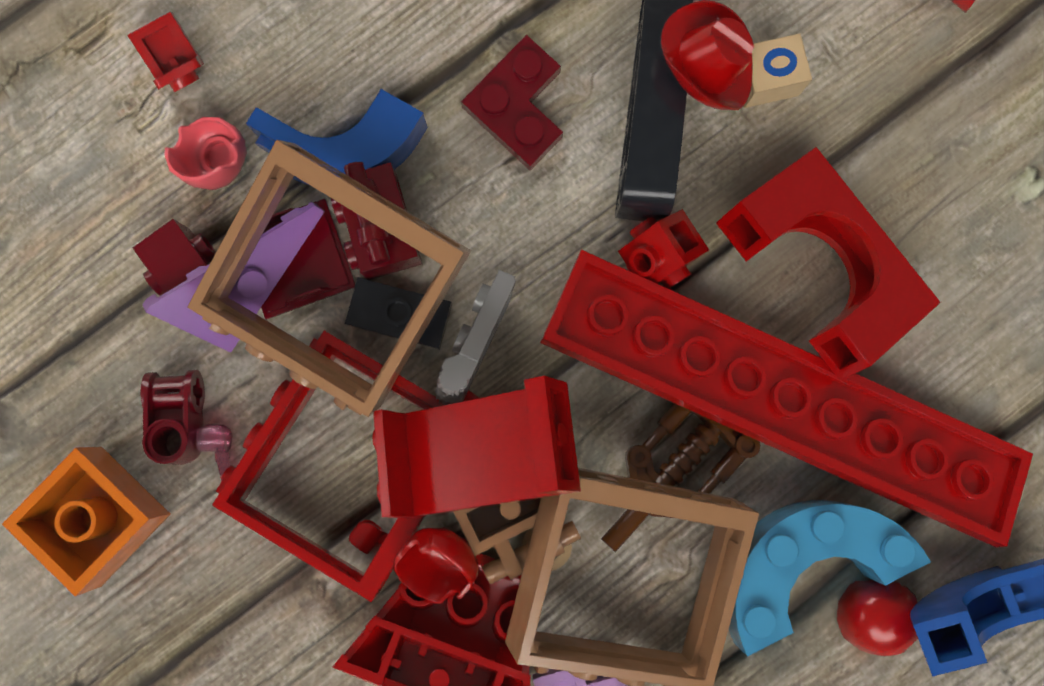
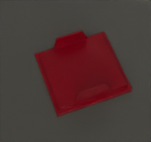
M325 198L313 202L325 212L261 307L266 320L355 288L356 284ZM289 208L273 214L263 233L281 223L280 217L295 208Z

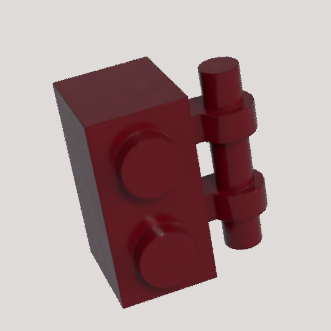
M352 162L344 166L346 175L407 211L399 180L391 162L366 170L363 162ZM331 198L333 211L338 223L347 224L351 240L344 242V249L352 270L359 269L360 273L367 280L423 265L418 250Z

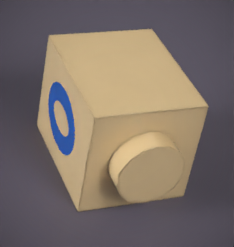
M800 33L754 43L752 51V87L744 108L797 97L812 81Z

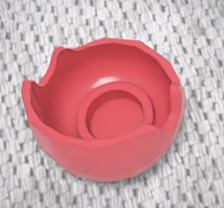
M201 117L188 126H180L178 129L179 139L176 145L172 148H165L164 155L171 173L194 188L217 190L229 185L240 173L247 154L245 140L241 132L221 117Z

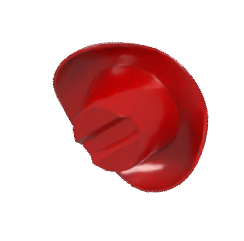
M710 0L693 2L675 11L664 24L661 34V47L666 63L678 83L692 98L708 107L719 110L741 109L747 102L751 92L753 75L752 51L754 49L752 37L742 19L726 5Z

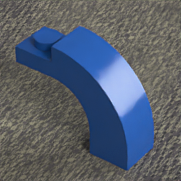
M380 89L360 122L347 132L337 136L322 138L303 134L257 107L246 122L247 126L258 137L255 144L264 151L270 153L276 140L295 143L344 174V166L352 162H363L365 170L391 162L395 170L410 156L428 128L423 112L383 89ZM296 176L293 177L294 180L309 185Z
M1044 559L1004 570L998 565L967 575L934 590L913 607L910 618L932 677L988 663L982 649V645L988 639L1012 627L1044 619Z

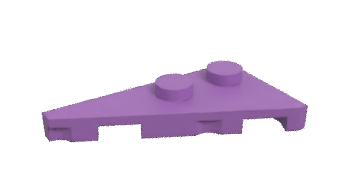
M311 201L308 205L302 208H295L280 217L281 223L262 234L229 298L257 314L325 211ZM209 265L199 266L186 274V281L159 297L156 294L151 295L143 303L146 313L230 353L240 340L232 334L223 335L210 330V323L203 320V317L187 308Z

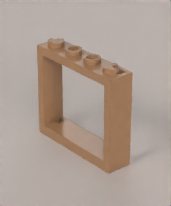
M276 140L187 308L203 317V320L210 323V330L223 335L232 334L245 342V349L256 358L267 362H273L274 360L291 370L289 375L297 383L311 389L319 387L334 396V403L340 409L344 410L348 407L359 415L363 414L369 417L373 414V411L379 409L472 250L295 143ZM294 176L441 264L373 384L368 383L229 298L232 289Z
M578 468L581 492L543 497L540 501L505 640L516 663L533 666L539 674L547 673L549 669L568 671L571 675L583 680L593 681L598 676L616 678L621 683L629 686H644L645 682L661 684L663 686H714L759 513L733 498ZM570 498L715 526L682 653L536 631Z

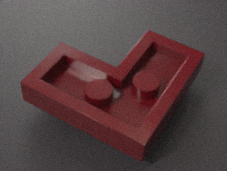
M526 34L461 101L462 108L529 171L563 137V131L532 104L539 94L560 74L561 66Z

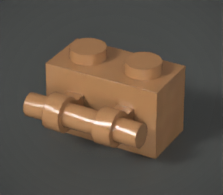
M541 498L453 511L475 556L495 547L499 558L482 566L490 585L507 576L512 580L522 575V568H524L530 542L513 550L508 539L534 527ZM573 521L563 525L555 557L565 553L564 547L581 539Z

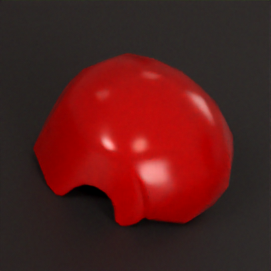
M422 528L412 534L397 553L393 569L401 583L415 595L431 603L441 604L455 592H458L456 596L458 599H462L478 576V560L469 543L447 528Z
M874 580L854 581L847 587L838 601L837 623L844 639L857 649L884 657L904 653L918 639L910 618L911 610L918 601L916 595L898 581H894L886 586Z

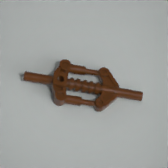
M674 403L657 422L659 426L642 445H634L628 448L625 453V462L628 478L673 487L675 485L680 486L684 481L682 477L691 474L693 471L691 467L699 465L702 461L700 457L702 455L706 457L711 451L709 446L714 447L720 441L719 436L730 449L710 471L712 476L698 490V492L711 494L720 482L724 484L746 458L755 457L759 453L761 445L760 441ZM692 412L699 417L703 424L698 423L694 428L695 434L690 433L685 438L687 443H681L676 448L678 453H672L668 457L670 462L668 464L663 463L659 467L661 472L657 474L654 471L651 451L667 433L671 435ZM627 509L601 540L616 553L648 515L653 517L667 516Z

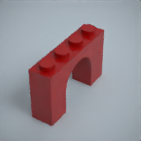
M817 147L742 199L716 222L746 262L778 237L790 232L812 234L825 241L836 251L848 273L850 282L849 299L844 310L812 337L809 342L839 380H843L872 366L941 303Z

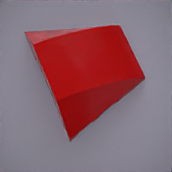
M480 553L476 555L478 560V576L474 585L462 599H458L456 597L458 592H455L441 604L431 603L415 595L401 583L395 593L376 616L369 621L362 633L349 649L341 655L332 668L375 686H530V666L517 664L505 643L522 575L512 580L507 576L490 585L482 566L495 560V558Z

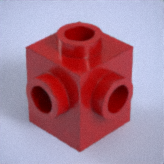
M682 209L659 221L650 217L634 227L629 232L633 240L618 250V253L626 263L628 271L657 284L662 282L664 287L669 289L691 275L687 265L707 253L709 248Z

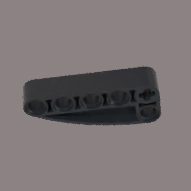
M642 0L615 218L643 222L653 217L659 221L669 216L672 212L677 189L687 92L678 83L666 63L661 47V34L667 19L678 9L693 3V0Z

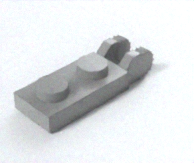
M499 270L492 286L482 284L472 307V311L477 312L478 315L472 327L463 324L452 349V352L458 355L446 358L441 367V372L439 371L437 389L435 391V394H437L436 399H439V403L448 405L462 402L465 395H467L510 303L516 283L515 276Z

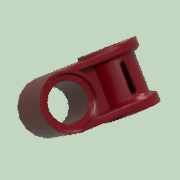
M188 370L185 375L162 377L157 372L145 373L140 389L143 408L142 445L145 454L149 459L160 464L184 465L191 463L198 458L204 444L203 406L205 389L200 371ZM178 430L182 439L181 447L175 454L171 455L166 447L167 437L172 431Z

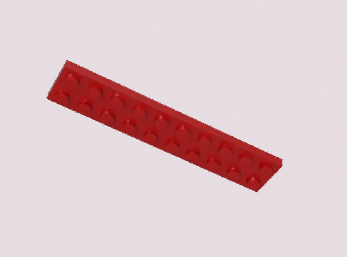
M581 249L540 341L541 344L991 546H1008L1033 453L856 373L843 380H839L821 357Z

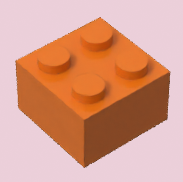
M76 447L2 525L74 596H78L102 587L171 513L103 447Z

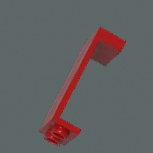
M544 375L525 379V389L409 413L383 409L373 411L375 429L372 439L377 453L379 477L377 497L381 504L382 518H413L581 492L567 382Z

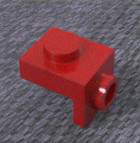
M168 12L127 35L155 78L153 82L158 90L169 84L173 91L176 92L200 79L195 69L204 65V62L173 12Z

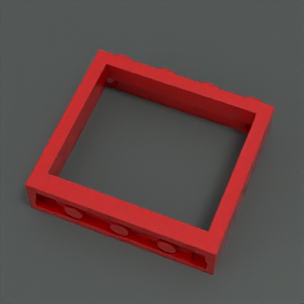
M325 330L318 340L313 338L309 347L332 361L336 358L375 381L383 367L382 364ZM400 375L390 390L422 410L444 406V404L439 403V399H436V396ZM286 379L280 384L271 399L270 405L274 409L265 423L258 422L255 424L245 438L243 448L247 451L236 467L233 465L229 466L220 477L223 480L215 491L219 495L212 506L372 602L377 598L392 573L395 556L410 536L417 531L425 516L398 518L364 573L245 501L316 390L307 388L293 379L291 382Z

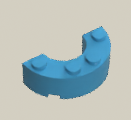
M809 500L786 505L766 515L756 524L729 626L730 635L734 644L748 657L794 633L788 615L790 591L798 576L817 561L831 557L847 558L856 565L864 577L886 586L931 563L930 559L919 543L904 528L886 516L870 509L828 500Z

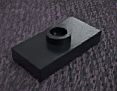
M357 277L345 324L399 339L424 294ZM442 300L417 344L440 350L452 307L451 301Z

